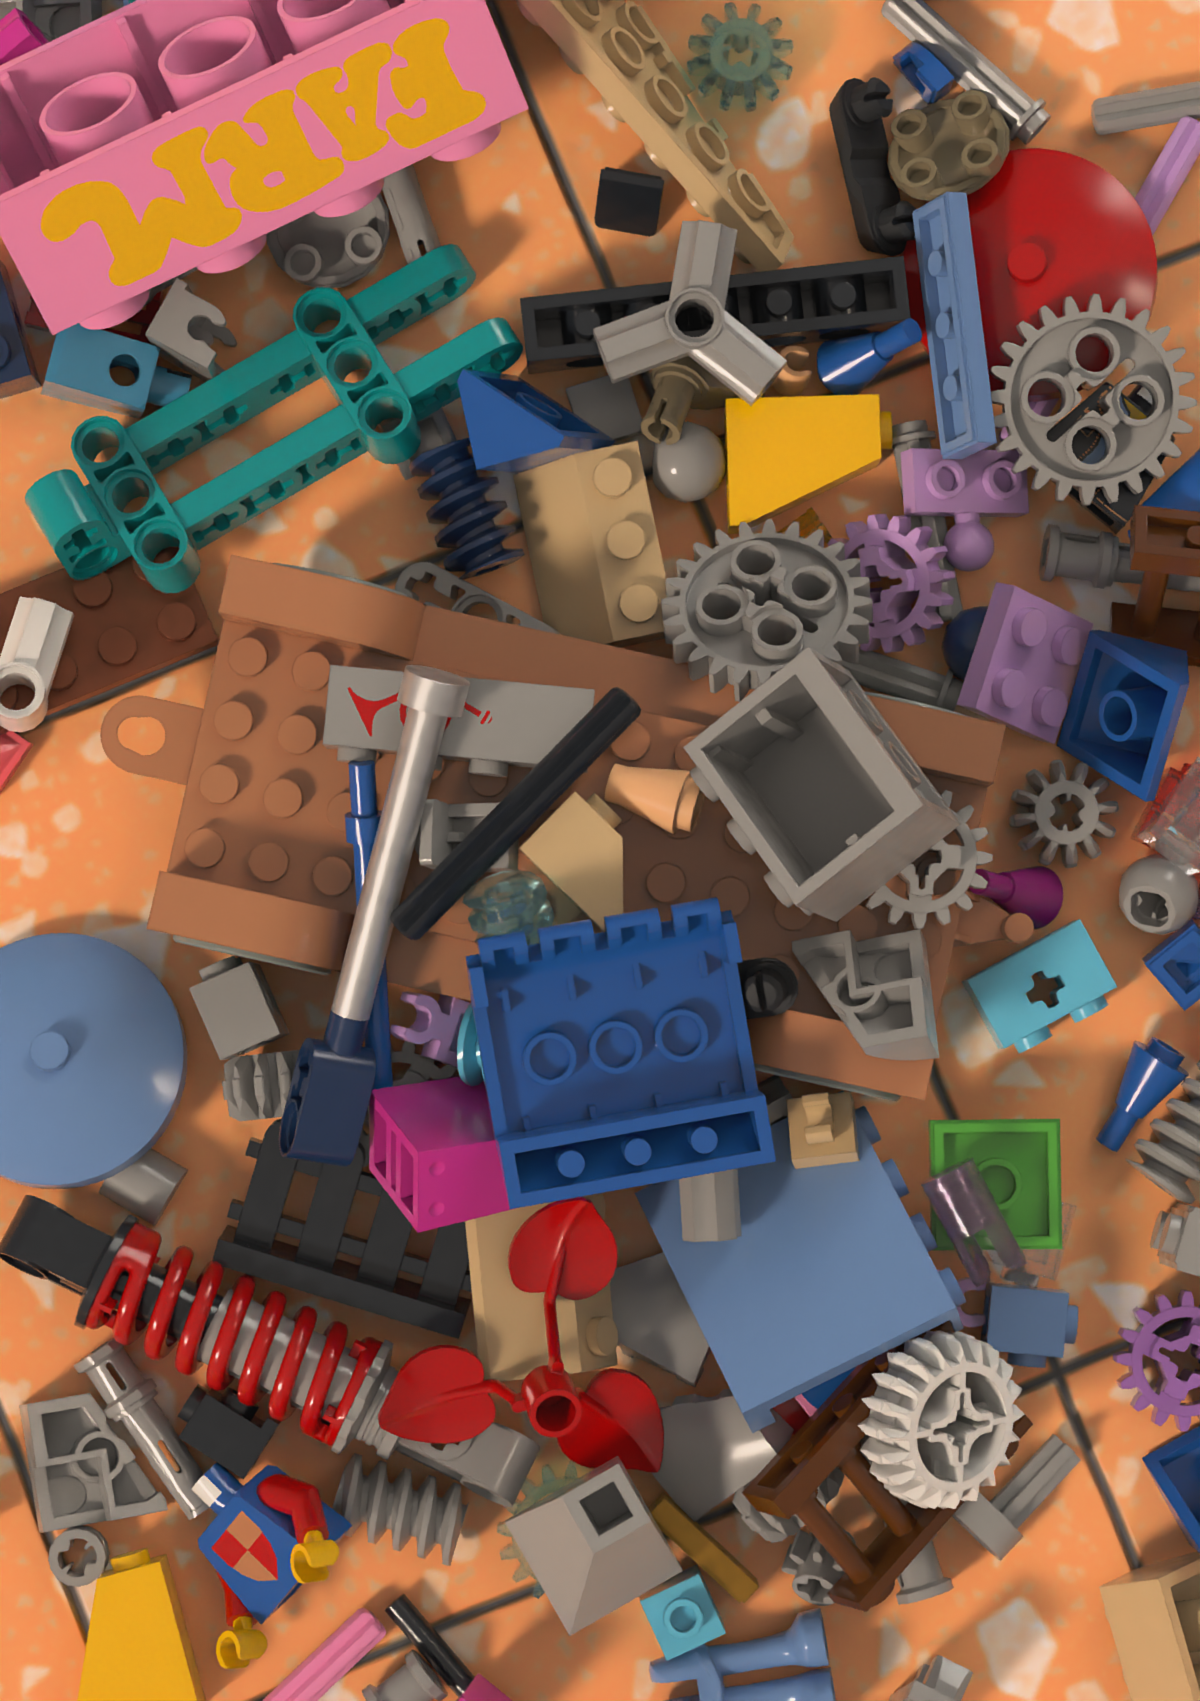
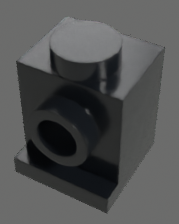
M198 1384L177 1416L187 1422L178 1438L244 1479L282 1421H278L270 1415L266 1421L255 1416L260 1407L257 1404L247 1406L238 1400L237 1390L227 1387L223 1394L213 1388L209 1391Z

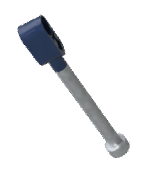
M405 666L397 700L409 707L324 1038L323 1040L306 1038L300 1048L280 1125L279 1150L282 1157L348 1167L355 1156L376 1073L375 1052L372 1048L362 1047L394 926L390 917L391 913L400 903L447 718L462 716L470 686L468 680L456 674L427 666Z

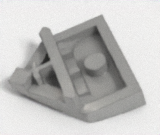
M664 1252L616 1268L611 1278L610 1291L613 1320L618 1330L617 1345L620 1346L622 1353L631 1358L635 1356L676 1375L678 1380L696 1387L704 1371L703 1365L711 1349Z

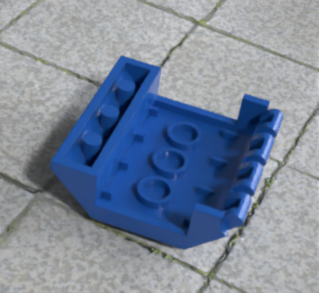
M717 897L670 905V921H660L657 907L605 916V932L594 934L591 919L537 928L539 944L527 945L524 931L477 939L479 954L466 956L468 981L493 1133L510 1209L776 1162L766 1097L758 1090L737 965V963L743 962L737 924L733 919L731 910L720 911Z

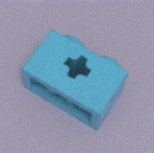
M1080 919L1064 925L962 981L998 1049H1005L1014 1044L1019 1054L1053 1036L1047 1025L1061 1017L1070 1014L1074 1023H1077L1108 1006L1104 994L1117 987ZM1035 973L1041 979L1054 978L1058 985L1057 988L1049 993L1053 1003L1048 1007L1042 1000L1030 1002L1026 995V992L1034 987V981L1031 976Z

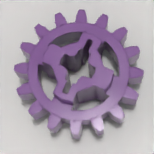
M1181 1289L1177 1305H1171L1168 1298L1164 1294L1159 1293L1154 1295L1157 1311L1150 1314L1138 1306L1132 1310L1140 1325L1136 1330L1120 1327L1118 1334L1124 1340L1130 1342L1128 1351L1113 1353V1360L1129 1368V1373L1122 1375L1116 1381L1121 1389L1136 1387L1138 1393L1130 1403L1136 1411H1141L1152 1404L1154 1408L1151 1422L1162 1426L1167 1421L1169 1415L1172 1414L1174 1415L1177 1429L1188 1432L1191 1416H1197L1200 1420V1399L1188 1403H1181V1400H1185L1189 1390L1200 1386V1370L1195 1368L1192 1371L1184 1368L1177 1377L1178 1366L1170 1361V1357L1159 1352L1161 1347L1172 1352L1174 1350L1185 1352L1191 1343L1193 1345L1190 1354L1198 1359V1363H1200V1305L1199 1307L1194 1306V1298L1191 1291ZM1188 1317L1187 1321L1184 1320L1181 1329L1164 1337L1153 1334L1165 1322L1176 1318ZM1143 1354L1154 1360L1159 1373L1155 1392L1147 1382L1143 1371Z

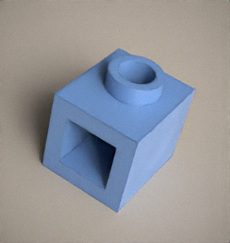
M986 1282L983 1309L986 1323L982 1325L980 1341L993 1346V1349L999 1352H1008V1364L1045 1368L1047 1357L1063 1358L1064 1344L1075 1343L1078 1328V1306L1068 1305L1069 1293L1061 1289Z

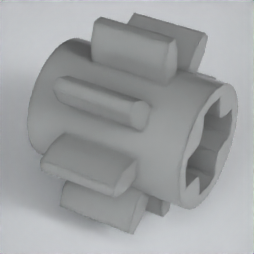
M802 1530L797 1532L793 1544L789 1545L781 1568L783 1572L795 1575L792 1587L800 1598L820 1606L834 1604L827 1595V1592L845 1573L811 1531L808 1534ZM844 1530L856 1544L854 1537L849 1532Z

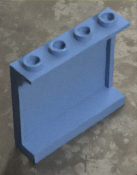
M865 1106L855 1109L859 1161L795 1169L791 1160L788 1117L770 1126L776 1162L738 1168L742 1236L737 1237V1239L705 1242L683 1241L679 1179L654 1183L635 1193L752 1433L776 1422L770 1411L771 1408L947 1321L950 1322L954 1332L964 1329L957 1310L958 1306L966 1303L964 1294L951 1269L947 1267L938 1272L928 1254L929 1251L938 1247L921 1212L909 1217L900 1198L909 1194L908 1188L892 1158L883 1163L880 1162L872 1144L880 1141L881 1137Z

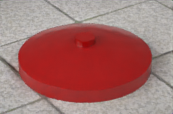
M1041 148L1010 150L1000 171L981 189L967 195L988 374L992 366L1009 367L1012 362L999 349L1003 342H1010L1019 346L1025 343L1016 328L1021 321L1039 330L1042 326L1039 320L1038 309L1046 305L1057 318L1063 317L1062 305L1063 299L1072 296L1079 312H1085L1090 296L1099 294L1102 310L1107 313L1110 312L1112 306L1119 298L1126 299L1125 318L1132 321L1137 314L1144 309H1148L1150 311V319L1158 285L1157 256L1152 232L1143 211L1134 197L1114 176L1103 168L1084 158L1057 150ZM909 240L906 242L903 256L910 316L920 326L922 332L920 343L929 355L916 240ZM1094 337L1082 338L1077 344L1075 351L1076 360L1082 368L1091 372H1099L1105 368L1109 354L1107 347L1101 340ZM989 374L990 391L1003 390L1004 383ZM1046 381L1033 383L1028 392V402L1061 398L1057 387ZM1079 385V387L1076 390L1081 391L1084 388L1081 385Z

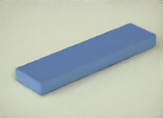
M946 192L913 211L912 215L941 455L943 459H963L997 443L967 194L962 192Z

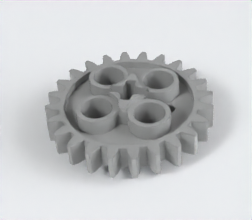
M1099 294L1090 296L1085 312H1079L1072 296L1063 299L1062 305L1063 317L1057 318L1046 305L1038 309V315L1042 328L1037 330L1032 325L1021 321L1016 328L1025 343L1019 346L1014 343L1003 342L999 347L1003 354L1012 361L1010 366H992L989 370L991 376L1004 383L1003 390L991 392L992 404L1002 405L1003 412L994 417L995 428H1006L1009 435L996 447L997 452H1006L1016 448L1020 456L1015 461L1011 472L1016 474L1031 466L1036 470L1031 489L1037 491L1049 480L1055 481V500L1059 502L1064 501L1072 487L1078 488L1079 498L1084 506L1091 504L1095 488L1101 487L1109 503L1118 501V483L1124 482L1134 494L1142 492L1143 486L1139 473L1144 470L1156 479L1162 478L1165 473L1157 457L1162 454L1166 457L1179 458L1182 452L1170 438L1172 434H1189L1193 429L1187 422L1178 418L1180 410L1197 406V400L1179 395V387L1195 378L1194 373L1175 372L1173 364L1186 353L1185 348L1165 351L1161 344L1167 338L1171 330L1170 327L1167 325L1152 334L1145 329L1150 315L1148 309L1141 311L1132 321L1125 318L1126 299L1119 298L1109 313L1103 312ZM1082 338H1098L1107 347L1109 358L1107 365L1102 371H1087L1079 365L1076 360L1075 351L1077 344ZM1125 359H1131L1134 362V368L1101 397L1099 404L1104 410L1101 416L1098 412L1092 410L1082 415L1055 442L1047 439V432L1080 403L1082 397L1076 390L1079 385L1088 391L1099 385ZM1046 381L1057 387L1062 401L1060 409L1055 415L1049 417L1040 416L1031 409L1028 403V392L1033 383ZM1130 384L1141 385L1150 393L1152 408L1146 418L1137 420L1124 414L1119 399L1125 386ZM1080 429H1094L1104 439L1105 451L1099 462L1095 464L1083 463L1073 453V437Z
M767 519L762 533L753 534L746 522H740L739 537L731 539L726 533L718 529L715 531L716 547L712 549L705 544L694 543V561L679 558L676 561L677 577L667 578L665 581L667 598L661 599L666 644L673 645L675 663L688 662L689 678L692 681L709 674L711 693H717L727 684L734 685L735 701L738 702L746 696L749 689H757L808 647L842 666V661L857 664L859 661V644H868L870 640L869 623L873 622L872 598H870L869 577H861L860 560L858 558L845 560L844 543L841 541L824 548V534L821 529L816 530L806 539L800 537L799 522L794 521L785 533H776L773 520Z

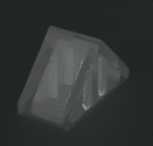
M1199 756L1190 765L1137 836L1188 875L1200 872Z

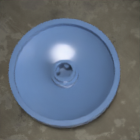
M50 933L24 938L0 948V1177L17 1184L41 1189H70L98 1183L125 1170L145 1155L163 1135L173 1119L183 1094L187 1075L188 1052L182 1020L172 998L155 974L143 962L119 946L82 934Z

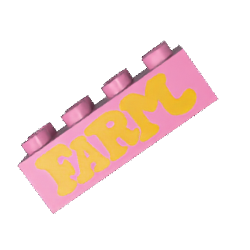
M137 0L0 65V236L52 335L78 323L87 329H105L116 326L139 312L149 298V289L195 267L205 273H222L244 265L263 249L267 240V233L314 211L322 217H339L358 211L379 195L384 185V177L428 156L439 161H457L481 152L498 137L501 131L500 122L529 109L485 0Z

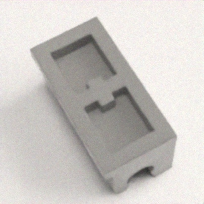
M178 278L175 279L145 333L151 345L160 348L159 357L205 382L225 371L214 361L217 353L209 347L213 344L214 338L221 340L226 346H237L234 335L225 327L227 322L222 312L216 306L194 295L189 285Z

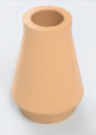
M617 763L614 764L610 772L605 790V801L617 804L672 834H675L678 829L693 832L699 820L705 799V794L692 779L690 771L628 767Z

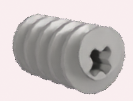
M1200 1060L1197 1062V1066H1198V1069H1199V1070H1200ZM1186 1078L1181 1085L1191 1102L1187 1103L1174 1098L1169 1099L1166 1107L1175 1122L1171 1123L1158 1118L1153 1119L1150 1126L1160 1142L1157 1144L1144 1139H1138L1134 1146L1143 1159V1164L1127 1159L1126 1161L1175 1199L1192 1204L1196 1199L1185 1182L1188 1178L1200 1182V1081Z
M354 1453L344 1468L332 1509L352 1524V1527L345 1536L352 1537L362 1522H366L369 1543L377 1544L387 1529H390L392 1531L393 1550L401 1552L413 1536L416 1537L417 1556L419 1558L426 1559L436 1544H440L442 1564L450 1566L468 1504H462L461 1484L455 1482L452 1483L442 1498L437 1497L436 1477L431 1475L427 1476L418 1490H414L412 1488L411 1469L403 1468L393 1483L388 1482L387 1462L378 1461L368 1476L363 1475L362 1455Z

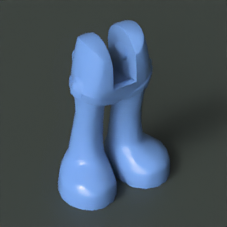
M821 1608L809 1609L798 1613L790 1628L770 1636L732 1644L708 1646L705 1643L668 1661L665 1656L651 1661L649 1665L650 1678L655 1683L697 1679L699 1695L673 1698L665 1701H836L831 1667L746 1685L725 1687L723 1682V1676L766 1668L789 1665L803 1667L828 1666L829 1653Z

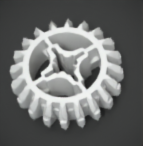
M940 1330L935 1332L927 1331L924 1338L917 1337L916 1339L912 1338L906 1341L904 1353H887L889 1369L886 1373L872 1374L878 1386L874 1396L862 1398V1401L870 1408V1415L857 1426L870 1437L863 1444L860 1451L872 1461L869 1472L876 1476L878 1481L883 1482L884 1488L890 1490V1494L925 1509L928 1507L933 1509L936 1507L956 1509L960 1500L977 1501L979 1485L983 1487L996 1486L994 1470L997 1466L1011 1465L1005 1452L1009 1443L1020 1441V1438L1012 1431L1013 1423L1025 1414L1013 1402L1021 1393L1022 1388L1010 1379L1014 1367L1007 1364L1004 1359L999 1358V1351L993 1349V1346L959 1331L955 1333L950 1331L946 1333Z

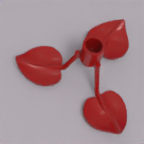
M576 1197L546 1205L521 1225L510 1244L508 1269L513 1284L524 1292H545L543 1305L549 1356L548 1365H542L533 1369L525 1377L521 1386V1392L517 1393L497 1379L484 1380L482 1362L470 1350L455 1345L428 1347L412 1356L397 1374L378 1414L379 1426L383 1430L398 1437L418 1442H462L481 1434L493 1423L496 1409L489 1393H495L508 1401L514 1412L527 1411L532 1427L543 1436L557 1437V1442L562 1452L571 1461L581 1466L596 1469L619 1456L625 1469L651 1473L659 1472L663 1458L664 1428L657 1400L649 1385L635 1373L610 1368L597 1373L590 1380L584 1391L579 1387H574L570 1375L564 1370V1364L561 1359L556 1311L557 1294L569 1300L587 1299L607 1286L617 1266L618 1251L614 1235L590 1199Z

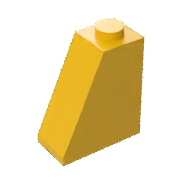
M879 394L761 397L752 407L741 398H727L724 405V430L727 459L728 534H739L740 522H746L750 528H753L767 519H771L877 467L881 460V450L892 449L891 411H880Z
M142 1548L110 1558L113 1569L105 1570L97 1578L77 1701H206L167 1554L150 1558L148 1548Z

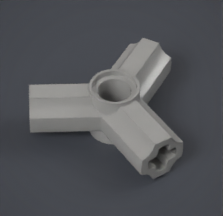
M703 220L682 221L669 301L593 329L601 358L612 384L686 356L695 360L751 407L775 381L779 373L786 366L787 360L725 311L737 229L729 228L721 223ZM688 308H698L709 315L712 327L706 334L700 337H690L684 335L678 329L675 323L677 316Z

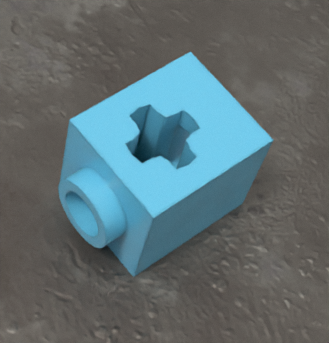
M697 1564L683 1570L639 1596L642 1608L667 1661L726 1634L722 1617Z

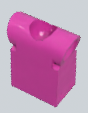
M459 1076L372 1090L369 1102V1170L417 1233L512 1210L509 1208L484 1081L479 1085L470 1086L466 1085Z

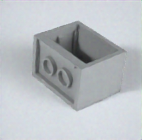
M810 647L806 648L683 747L696 765L690 771V775L696 785L712 802L715 803L720 799L732 815L733 819L727 822V827L732 836L750 855L757 851L770 869L764 875L768 887L786 907L789 908L795 904L808 916L815 913L837 922L961 825L850 671Z

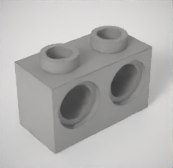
M231 956L199 970L203 982L190 987L189 990L220 1060H230L232 1057L241 1056L290 1034L260 964L253 962L243 964L240 957L235 958V956Z

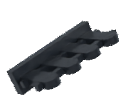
M282 1118L275 1120L268 1127L263 1140L251 1137L245 1155L256 1158L257 1161L245 1202L233 1199L227 1215L228 1218L238 1220L239 1223L237 1228L227 1225L218 1239L212 1261L221 1263L225 1268L459 1339L471 1303V1299L459 1296L460 1290L472 1292L470 1271L467 1270L469 1259L465 1221L438 1228L430 1258L406 1252L413 1226L375 1176L362 1171L366 1160V1152L360 1142L358 1143L353 1161L348 1167L282 1157L279 1150V1132ZM295 1171L319 1178L306 1221L283 1214ZM356 1190L380 1196L368 1240L344 1233ZM277 1233L300 1239L299 1247L275 1240ZM338 1251L362 1258L361 1264L357 1265L337 1259ZM399 1271L424 1277L422 1284L399 1278Z

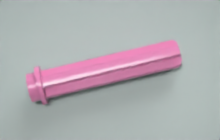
M365 1608L358 1609L262 1701H318L385 1637L386 1630L383 1624L371 1611Z

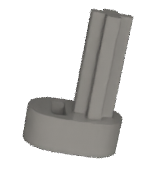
M1052 1434L990 1502L979 1492L977 1501L966 1500L952 1517L984 1548L1001 1561L1022 1539L1023 1535L1018 1531L1019 1526L1081 1459L1066 1443H1063L1055 1434Z

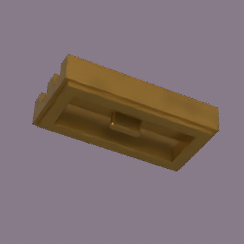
M664 1491L648 1507L660 1530L739 1603L741 1601L745 1603L760 1587L758 1579L696 1521L694 1522Z

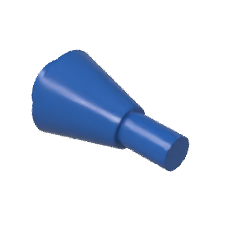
M908 318L884 332L877 331L823 342L817 352V373L820 381L835 395H858L893 359L895 354L921 340L922 332L920 326L915 320Z
M1152 1037L1147 1045L1134 1041L1115 1100L1117 1106L1096 1137V1140L1107 1148L1118 1152L1138 1119H1143L1189 1076L1188 1072L1180 1066L1185 1058L1184 1055L1155 1037Z

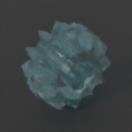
M732 2L724 5L725 23L720 22L709 13L705 14L701 19V26L707 35L692 34L688 40V48L700 56L694 57L687 62V72L692 76H706L698 86V94L705 98L720 89L722 93L720 95L719 108L724 111H728L732 106L733 95L742 96L743 107L746 112L755 111L756 109L755 91H758L764 98L774 101L779 95V89L773 79L780 81L789 80L792 74V66L781 59L792 54L793 41L786 38L774 39L782 29V21L779 17L769 19L762 26L758 23L761 6L757 5V3H753L749 7L747 19L738 18L737 7ZM732 48L739 54L747 49L752 51L750 66L748 67L742 61L735 63L733 66L728 64L730 49Z

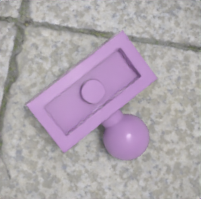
M911 448L901 452L904 515L954 516L955 525L947 532L943 546H946L948 553L945 555L946 559L956 569L967 572L979 570L990 561L993 555L994 540L992 534L980 523V517H1019L1029 513L1027 469L1016 474L1011 472L1015 461L1020 456L1017 450L999 453L997 450H980L963 459H943L941 449Z

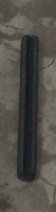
M618 687L611 688L391 913L390 919L400 933L410 940L420 939L640 716L641 708L625 690Z

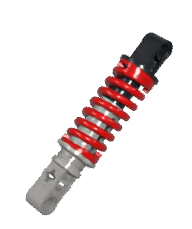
M25 1195L0 1242V1259L20 1271L48 1280L81 1296L74 1323L75 1326L83 1330L86 1327L95 1330L106 1325L113 1329L115 1341L123 1345L132 1344L147 1329L144 1340V1352L147 1357L154 1360H161L166 1357L179 1342L175 1356V1367L178 1372L189 1376L197 1372L205 1363L208 1365L206 1382L210 1388L217 1391L225 1389L235 1378H238V1400L247 1406H253L266 1393L270 1394L269 1415L278 1421L286 1420L297 1408L301 1409L300 1429L302 1433L331 1446V1451L340 1454L354 1438L359 1441L362 1440L369 1446H375V1449H377L376 1455L386 1460L397 1451L460 1482L469 1490L492 1502L513 1507L540 1450V1446L532 1439L509 1427L493 1422L481 1434L458 1442V1445L447 1443L443 1450H438L431 1443L404 1439L383 1430L379 1426L378 1414L399 1371L395 1370L396 1368L390 1366L393 1350L392 1342L388 1340L381 1342L373 1337H365L361 1341L356 1339L350 1349L345 1346L349 1332L345 1323L333 1321L324 1333L320 1334L314 1331L318 1315L316 1310L310 1306L299 1308L291 1320L283 1316L287 1302L286 1296L283 1293L271 1291L262 1304L252 1300L256 1283L253 1278L248 1276H240L224 1297L217 1293L225 1272V1267L221 1263L209 1261L196 1282L186 1278L194 1252L185 1245L177 1247L166 1266L161 1267L158 1265L161 1258L157 1257L162 1242L160 1233L140 1224L139 1219L132 1215H128L114 1234L110 1236L75 1219L63 1209L32 1195Z

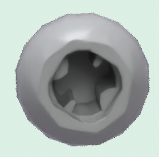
M687 421L684 422L682 435L678 442L666 445L665 439L670 429L667 427L661 444L654 442L652 468L653 482L656 488L665 497L684 503L707 497L719 487L726 474V451L720 439L708 427Z
M1152 854L1136 860L1122 875L1119 887V907L1128 921L1143 932L1165 935L1181 929L1195 915L1198 904V881L1190 868L1177 858Z

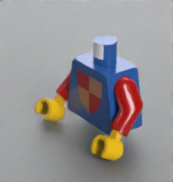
M215 1463L192 1487V1491L217 1514L216 1518L199 1537L198 1546L217 1572L224 1589L226 1623L234 1628V1630L224 1631L219 1636L216 1645L217 1659L219 1664L225 1669L246 1668L249 1665L250 1659H259L267 1649L265 1635L261 1630L253 1629V1625L257 1622L263 1624L304 1583L328 1579L329 1571L327 1566L333 1565L339 1556L337 1543L352 1527V1524L321 1500L320 1493L315 1485L290 1477L277 1466L267 1465L243 1486L225 1467Z

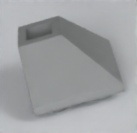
M619 1456L505 1520L507 1527L569 1636L683 1571Z

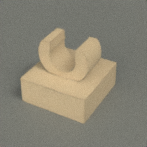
M851 1091L833 1094L823 1092L802 1095V1098L786 1099L791 1160L795 1169L859 1161L855 1106Z

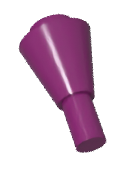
M1034 866L1000 873L976 869L975 873L982 876L988 884L985 889L969 887L972 893L991 898L1010 915L1015 913L1026 914L1031 918L1034 929L1042 928L1051 923L1058 915L1063 902V887L1059 877L1053 870L1044 866Z

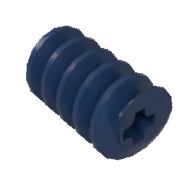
M469 438L450 442L424 452L409 465L413 476L430 477L417 490L420 499L427 501L440 500L427 511L426 516L429 523L448 524L434 538L437 547L457 548L444 559L443 564L446 571L465 572L459 577V580L492 572L519 560L525 555L523 549L503 548L502 542L516 531L514 525H495L493 519L508 506L506 501L486 500L485 494L498 485L499 480L497 477H478L473 453H470L468 446L471 445Z

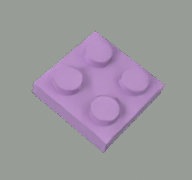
M996 582L957 705L992 721L1004 724L1006 727L1032 739L1055 744L1062 720L1067 711V704L1093 623L1015 585Z

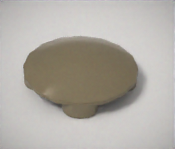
M977 90L964 91L956 98L939 100L920 110L907 109L899 113L891 124V132L894 139L889 146L888 169L896 186L915 199L932 201L946 192H962L968 195L981 189L1000 171L1009 153L1010 130L1001 112L990 105L984 93Z

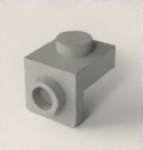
M426 799L414 845L419 855L420 864L435 869L500 802L447 804L437 799ZM519 839L486 872L518 871Z

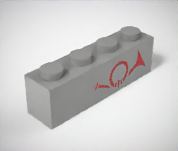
M330 665L323 745L327 749L338 750L337 761L349 763L351 761L373 760L376 765L377 753L397 755L409 708L397 700L404 672ZM463 677L470 682L461 717L447 718L434 771H442L443 760L469 762L468 773L494 777H507L508 766L534 768L594 707L595 689Z

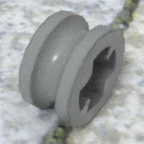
M81 1525L68 1528L54 1540L49 1550L48 1561L52 1573L59 1581L68 1586L80 1587L92 1583L103 1573L108 1565L110 1551L108 1543L101 1532L90 1526ZM76 1538L87 1541L84 1549L87 1550L92 1546L96 1553V1560L89 1561L85 1565L84 1573L72 1571L71 1568L74 1562L66 1566L62 1557V1552L68 1551L73 1547L74 1539Z

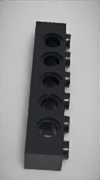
M904 256L730 275L725 311L770 347L825 342L877 331L884 332L896 324L911 318ZM672 281L520 298L528 374L604 366L593 329L669 301ZM688 308L682 311L675 321L678 329L684 335L690 337H700L706 334L712 327L709 315L698 308Z

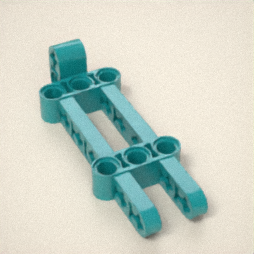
M454 244L440 246L347 300L339 291L329 287H317L309 290L296 302L293 308V321L296 330L126 429L117 420L108 416H95L80 424L72 436L71 449L89 484L83 486L78 475L73 470L62 469L54 471L36 481L25 495V503L69 576L74 580L92 578L133 555L147 581L156 590L163 593L181 592L189 588L196 581L201 567L197 551L367 451L375 460L385 464H398L413 456L421 444V431L418 422L460 398L457 379L463 369L502 373L511 367L523 353V345L505 318L499 317L488 319L394 374L376 348V345L454 301L472 286L476 279V272L462 250ZM328 320L339 321L338 325L329 332H314L316 327L322 322ZM357 369L370 370L368 376L356 383L344 381L346 376ZM320 378L324 380L339 404L338 407L171 504L168 502L153 475ZM388 418L402 420L400 425L390 432L379 433L375 431L377 425ZM110 447L119 448L115 456L110 460L94 462L96 456L102 450ZM138 497L149 498L146 505L140 510L133 513L123 512L131 500ZM168 547L179 548L176 556L170 561L153 563L154 558L162 549Z

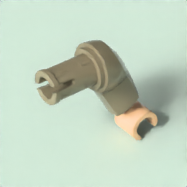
M794 345L788 346L781 351L780 355L787 360V364L771 384L777 392L789 397L802 393L812 375L810 370L797 371L805 366L809 352L801 346ZM683 357L652 370L650 377L655 393L648 411L642 419L641 431L649 440L661 444L662 437L668 426L670 429L665 439L666 445L675 444L682 435V427L690 408L701 410L722 408L727 398L740 397L691 357Z

